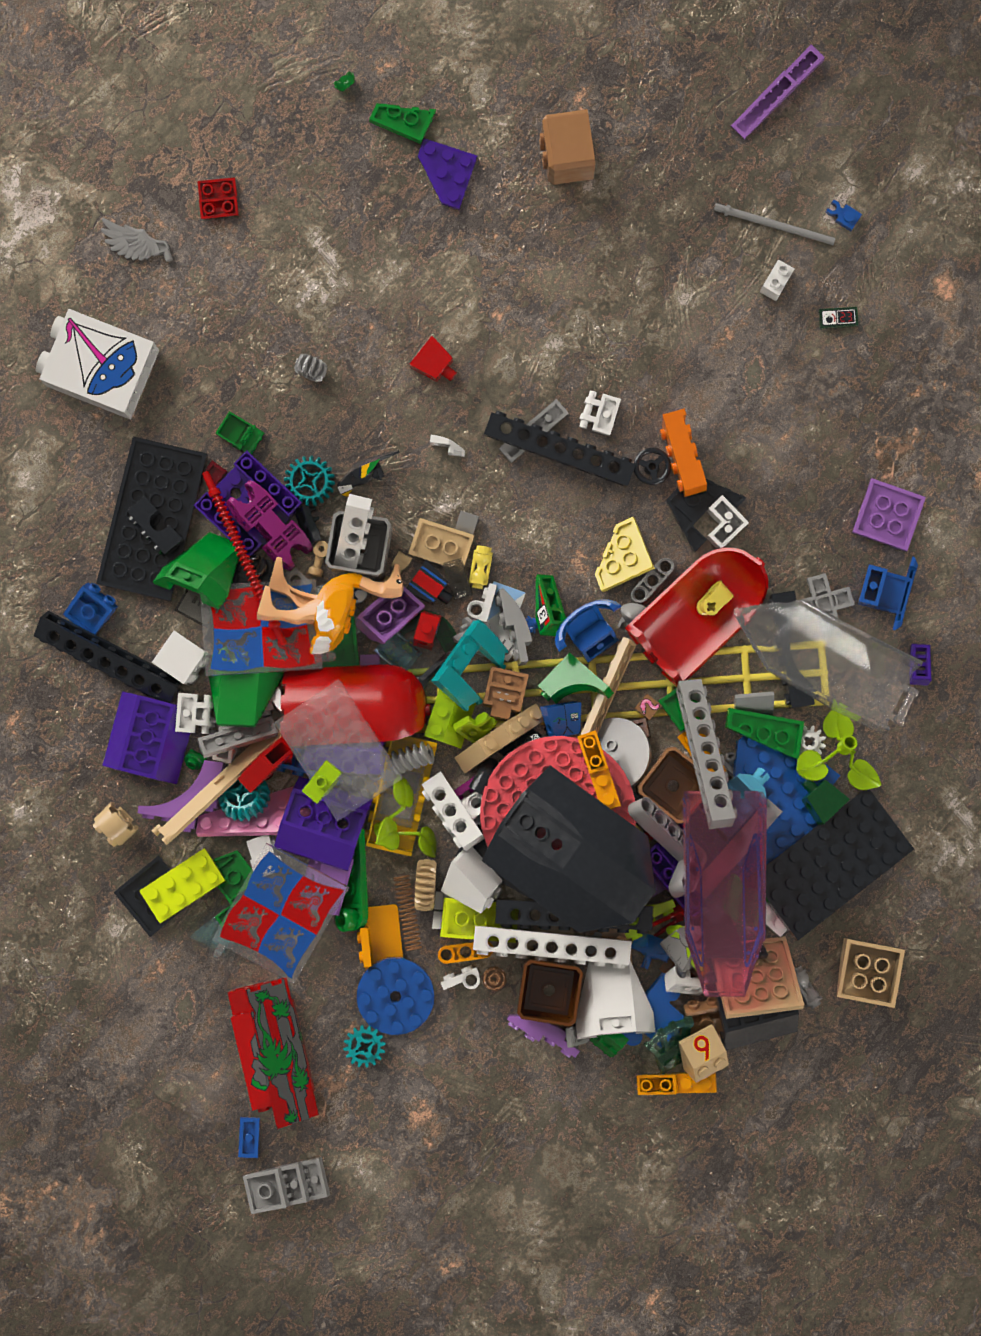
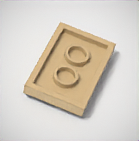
M420 518L408 555L463 572L474 535Z

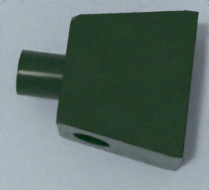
M805 780L801 784L808 792L802 798V802L817 825L825 824L850 800L827 780H823L818 784L811 780Z

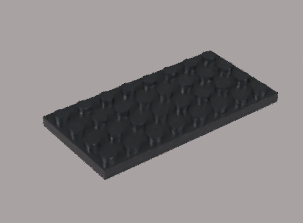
M133 436L96 584L172 602L176 584L168 590L154 584L153 581L164 566L184 552L195 509L194 504L197 500L202 473L204 472L208 456L207 453ZM144 496L160 512L153 520L154 530L161 531L171 525L185 541L168 557L164 553L160 555L153 547L155 545L152 539L148 541L141 533L143 530L139 524L135 526L128 518L131 516L128 510Z
M863 790L848 801L825 824L817 825L766 864V868L764 866L760 869L761 895L764 899L766 895V902L794 940L798 941L911 853L914 848L871 790ZM757 871L749 879L752 881V883L759 891V876Z

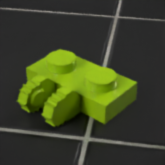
M487 712L478 714L475 720L468 715L454 723L453 727L454 731L471 743H475L489 734L490 730L496 726L497 721L495 718L490 717Z

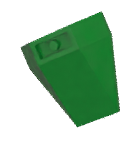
M209 532L164 566L153 583L168 590L176 584L200 594L203 604L219 609L229 595L239 557H237L238 552L234 551L236 547L232 546L233 543L229 539Z
M228 647L222 648L221 650H225L229 655L230 661L235 664L237 659L234 652H231ZM243 649V651L241 652L242 655L248 657V652H246V654H243V652H244V649ZM212 654L208 675L217 726L256 727L282 681L285 669L263 667L237 672L211 670ZM248 657V659L244 658L245 661L248 663L249 660H250V658H249V657Z

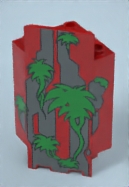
M287 977L227 992L233 1015L230 1018L252 1111L258 1110V1113L268 1111L272 1107L277 1129L319 1115L314 1096L313 1078L295 1002L291 998Z

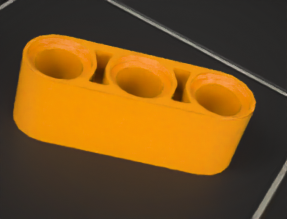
M474 941L442 946L438 951V959L444 964L488 958L493 952H489L488 955L476 954L477 950H473ZM488 941V944L493 947V944ZM464 946L471 949V955L468 957H464L460 953L461 948ZM444 949L452 952V957L448 960L443 959L441 956V952Z

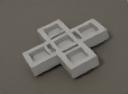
M826 573L807 578L811 597L797 600L798 610L796 614L798 620L817 616L822 634L841 629L836 610L855 605L850 587L831 591Z

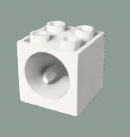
M173 631L152 663L181 683L190 686V684L194 685L200 676L198 673L201 668L205 669L209 664L210 654L181 634Z

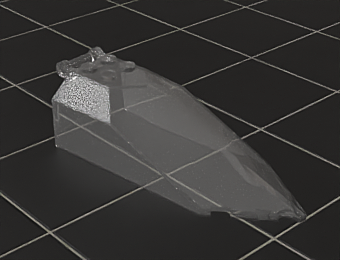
M801 600L790 603L780 602L754 605L747 608L737 607L734 609L733 614L760 658L765 670L830 709L882 735L891 729V727L887 726L889 720L903 726L904 718L914 697H917L919 691L907 685V682L913 672L922 666L923 661ZM903 691L908 694L898 714L895 715L893 711Z

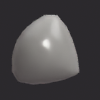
M639 603L622 605L620 608L622 618L617 626L624 628L625 624L628 625L646 607Z

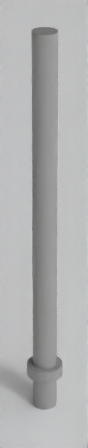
M716 203L714 211L724 213V216L731 215L830 245H834L835 242L834 237L734 209L728 204L724 206Z

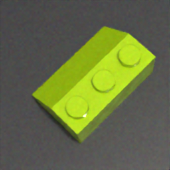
M439 689L424 737L461 749L465 738L454 731L453 724L468 715L472 717L476 703L468 706V711H464Z

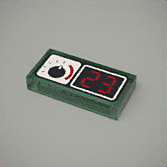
M857 307L818 310L820 329L858 327Z

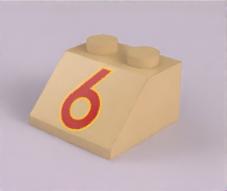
M712 1024L679 1041L683 1069L696 1083L729 1065L727 1051Z

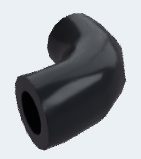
M494 758L486 759L470 783L469 788L483 795L488 779L499 762Z

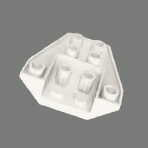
M589 961L576 1017L577 1039L636 1032V1034L654 1033V1013L631 961L630 965H625V968L613 967L612 963H605V966L593 965L594 962Z

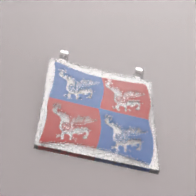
M315 579L286 581L291 587L314 595H318L324 586H316ZM261 582L260 585L264 586L262 589L264 590L265 586H269L270 582ZM251 583L232 584L228 597L219 609L203 604L200 598L205 676L322 669V662L335 661L334 651L323 654L310 653L311 640L316 636L312 624L303 623L295 625L280 621V628L287 641V645L280 647L274 631L270 630L268 626L269 621L257 620L260 601H257L258 596H255L256 592L252 590L254 587L250 586ZM271 591L272 603L277 610L298 609L290 598Z
M266 843L212 938V941L218 943L212 956L219 959L226 947L280 976L278 979L287 977V980L294 984L349 887Z

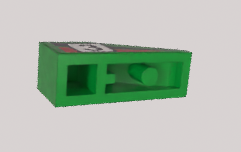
M537 574V626L540 635L556 636V632L566 616L553 575Z

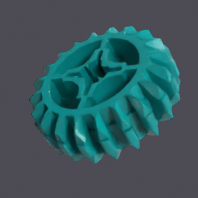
M303 456L302 463L296 459L297 466L289 465L292 471L286 470L285 473L290 477H284V481L290 483L284 486L287 489H291L289 491L295 494L302 504L306 501V507L310 506V502L316 507L317 500L321 504L324 503L323 496L326 499L330 498L327 491L330 493L334 492L329 486L335 485V481L330 480L335 478V475L332 473L328 474L332 471V468H325L327 466L326 461L320 464V457L314 462L313 456L309 457V461ZM315 467L321 471L311 474L305 468ZM300 471L302 480L297 486H294L295 477ZM305 474L308 476V478H314L312 480L314 489L311 485L309 486V484L305 485L307 483V478ZM325 476L324 487L319 492L317 483ZM309 489L314 495L305 496L300 494L299 491Z
M237 780L218 799L222 812L234 821L239 819L243 822L245 818L250 821L252 816L257 818V813H263V808L268 807L267 802L270 801V789L267 782L264 781L256 788L258 791L250 793ZM231 802H235V804H239V805H238V806H235V805L231 804Z

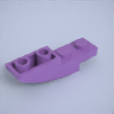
M509 1014L507 1020L510 1021L508 1025L517 1031L520 1028L526 1032L524 1036L532 1042L535 1039L540 1041L544 1035L546 1037L544 1040L553 1047L555 1044L561 1047L560 1052L569 1058L571 1055L576 1058L580 1052L576 1047H567V1041L565 1040L566 1031L555 1024L521 1019L518 1014Z

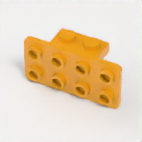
M396 904L368 907L367 923L364 928H360V932H357L358 944H362L359 960L360 963L364 964L365 971L379 960L389 957L403 958L399 913Z

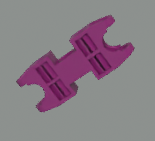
M248 481L245 484V488L248 491L249 503L246 504L230 497L226 502L227 507L246 532L255 527L268 541L261 548L274 562L277 557H281L283 569L291 571L295 564L291 560L290 549L296 548L305 554H309L313 550L312 544L306 534L293 520L285 525L272 511L278 503L264 488L254 481Z

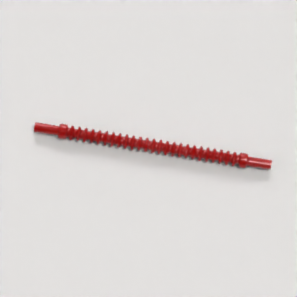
M205 471L202 475L209 489L208 494L210 498H213L214 507L218 508L216 511L220 513L219 517H222L221 522L225 523L223 527H226L225 531L229 532L228 537H231L230 542H233L232 546L236 547L234 551L238 552L237 557H240L241 566L245 567L243 571L247 572V577L249 576L248 581H251L250 586L254 587L252 590L256 592L255 596H258L257 601H261L264 591L262 588L264 586L260 585L259 575L255 574L257 570L253 569L255 566L251 565L250 555H247L248 551L244 550L246 546L242 545L243 540H240L239 531L235 530L237 527L233 525L234 521H231L230 511H227L228 507L224 506L225 501H222L223 496H220V489L216 488L210 472ZM269 621L268 626L270 630L274 631L280 647L287 645V641L280 628V621Z

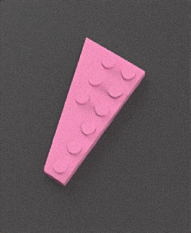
M293 787L270 793V801L267 802L268 807L263 808V813H257V818L252 816L250 821L247 818L243 822L239 819L234 821L231 817L228 818L221 809L198 816L196 835L198 837L277 835ZM303 808L300 810V814L306 817L311 814V811L308 808Z

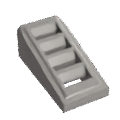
M576 1024L565 1029L568 1048L589 1042V1038L577 1039Z

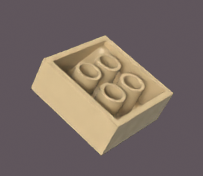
M844 938L840 956L836 997L895 1008L905 950Z

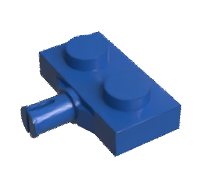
M642 934V937L633 941L631 949L641 952L645 956L640 967L648 970L652 959H659L668 963L669 956L660 945L664 939L650 934Z

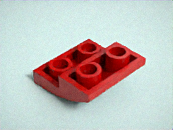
M235 177L197 181L201 219L239 215Z

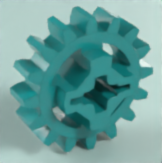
M361 1025L360 1030L354 1027V1034L349 1032L347 1035L350 1039L344 1040V1043L348 1044V1046L344 1047L343 1050L349 1051L346 1058L352 1057L351 1063L353 1064L357 1061L358 1067L365 1063L366 1068H368L369 1062L376 1065L375 1059H382L379 1053H385L381 1046H384L386 1042L380 1040L383 1034L377 1035L378 1029L372 1031L370 1025L367 1029L364 1028V1025ZM362 1033L370 1034V1035H372L373 1037H372V1038L364 1037V1035H363ZM356 1038L357 1045L352 1049V1041ZM361 1042L365 1044L370 1043L367 1051L365 1049L358 1050L362 1045ZM377 1043L378 1048L374 1055L372 1048ZM356 1055H365L367 1059H361Z

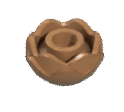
M498 967L488 968L482 976L484 986L492 991L500 990L507 981L505 972Z

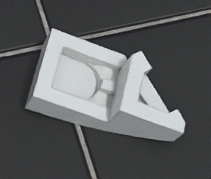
M431 435L430 445L449 447L448 455L465 456V450L452 440Z

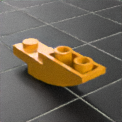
M596 730L577 736L598 800L610 809L621 806Z
M687 1072L637 1075L638 1095L716 1093V1072L697 1083Z

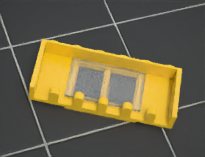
M411 736L399 740L386 741L385 747H389L387 755H385L384 775H378L377 785H380L379 792H374L372 803L375 804V809L370 811L368 818L371 826L370 830L365 831L366 846L406 856L412 855L416 835H399V847L396 850H389L375 844L377 836L374 833V825L382 822L385 817L392 815L401 808L393 794L396 772L391 761V751H395L399 755L398 750L401 748L406 753V746H409L412 751L413 744L420 748V742L423 741L425 746L427 744L431 746L435 756L437 742ZM428 763L427 766H420L417 769L413 768L411 771L406 770L405 773L399 772L411 785L414 801L412 807H406L405 810L392 818L397 824V832H417L425 799L422 793L425 789L421 784L429 780L433 764Z

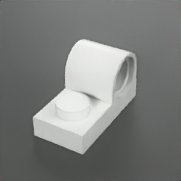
M489 583V587L484 588L482 598L485 599L484 602L474 600L469 603L467 612L471 619L475 618L485 624L487 623L497 585ZM473 606H480L482 612L479 615L472 614L471 608Z
M676 965L665 974L666 992L700 995L709 988L708 980H702L698 977L691 978L689 970L681 973Z

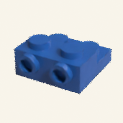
M87 583L80 588L63 615L74 624L97 635L118 606L115 604L116 601L112 596H105L100 592L101 588L97 584Z

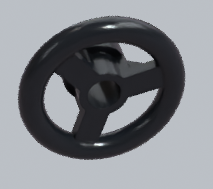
M658 448L642 450L637 454L633 463L636 464L634 468L636 477L647 485L661 484L668 478L671 472L670 458H668L664 451ZM649 453L660 455L656 460H642V457ZM665 461V472L658 478L659 464ZM650 464L655 465L654 470L649 469ZM639 466L644 467V472L651 476L652 480L645 478L640 473Z

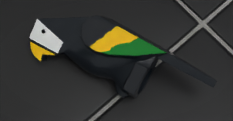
M399 449L353 463L349 471L337 484L340 494L344 497H349V493L354 487L367 484L372 479L382 480L385 476L379 461L400 453Z

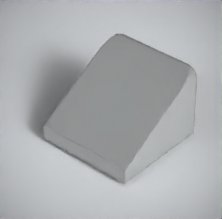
M460 511L455 529L473 535L479 516Z

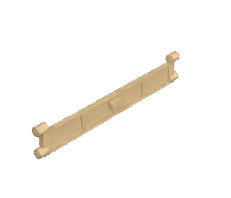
M281 728L277 729L278 736L252 743L163 827L158 824L151 831L156 836L161 833L164 836L161 840L166 845L175 839L235 783L260 754L282 737Z

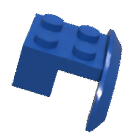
M915 557L911 559L906 577L887 572L888 569L869 565L867 568L858 605L896 614L892 630L898 629L903 623L906 605L918 567Z
M600 599L584 604L574 610L565 618L556 632L555 644L558 651L560 652L567 647L565 644L567 632L576 649L589 663L619 641L613 629L604 620L599 608L610 609L615 612L622 606L613 600Z

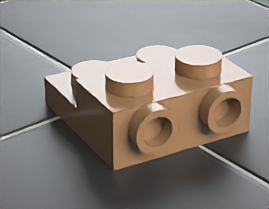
M710 996L706 1001L700 1002L698 1000H690L687 1004L683 1005L688 1036L712 1024L721 1040L719 1031H723L715 996Z

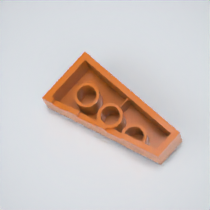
M685 408L663 414L660 435L662 440H666L667 446L665 449L668 458L671 457L673 461L671 463L673 474H677L679 479L677 481L679 492L683 491L684 497L707 491V482L701 462L696 459L698 457L696 445L690 441L692 440V431L690 424H685L687 415Z

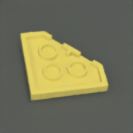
M634 517L616 524L610 543L608 542L604 551L600 567H597L595 576L602 592H606L655 569Z

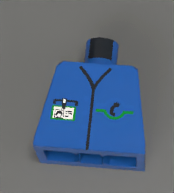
M569 701L540 706L549 736L570 737V735L580 733L581 702Z

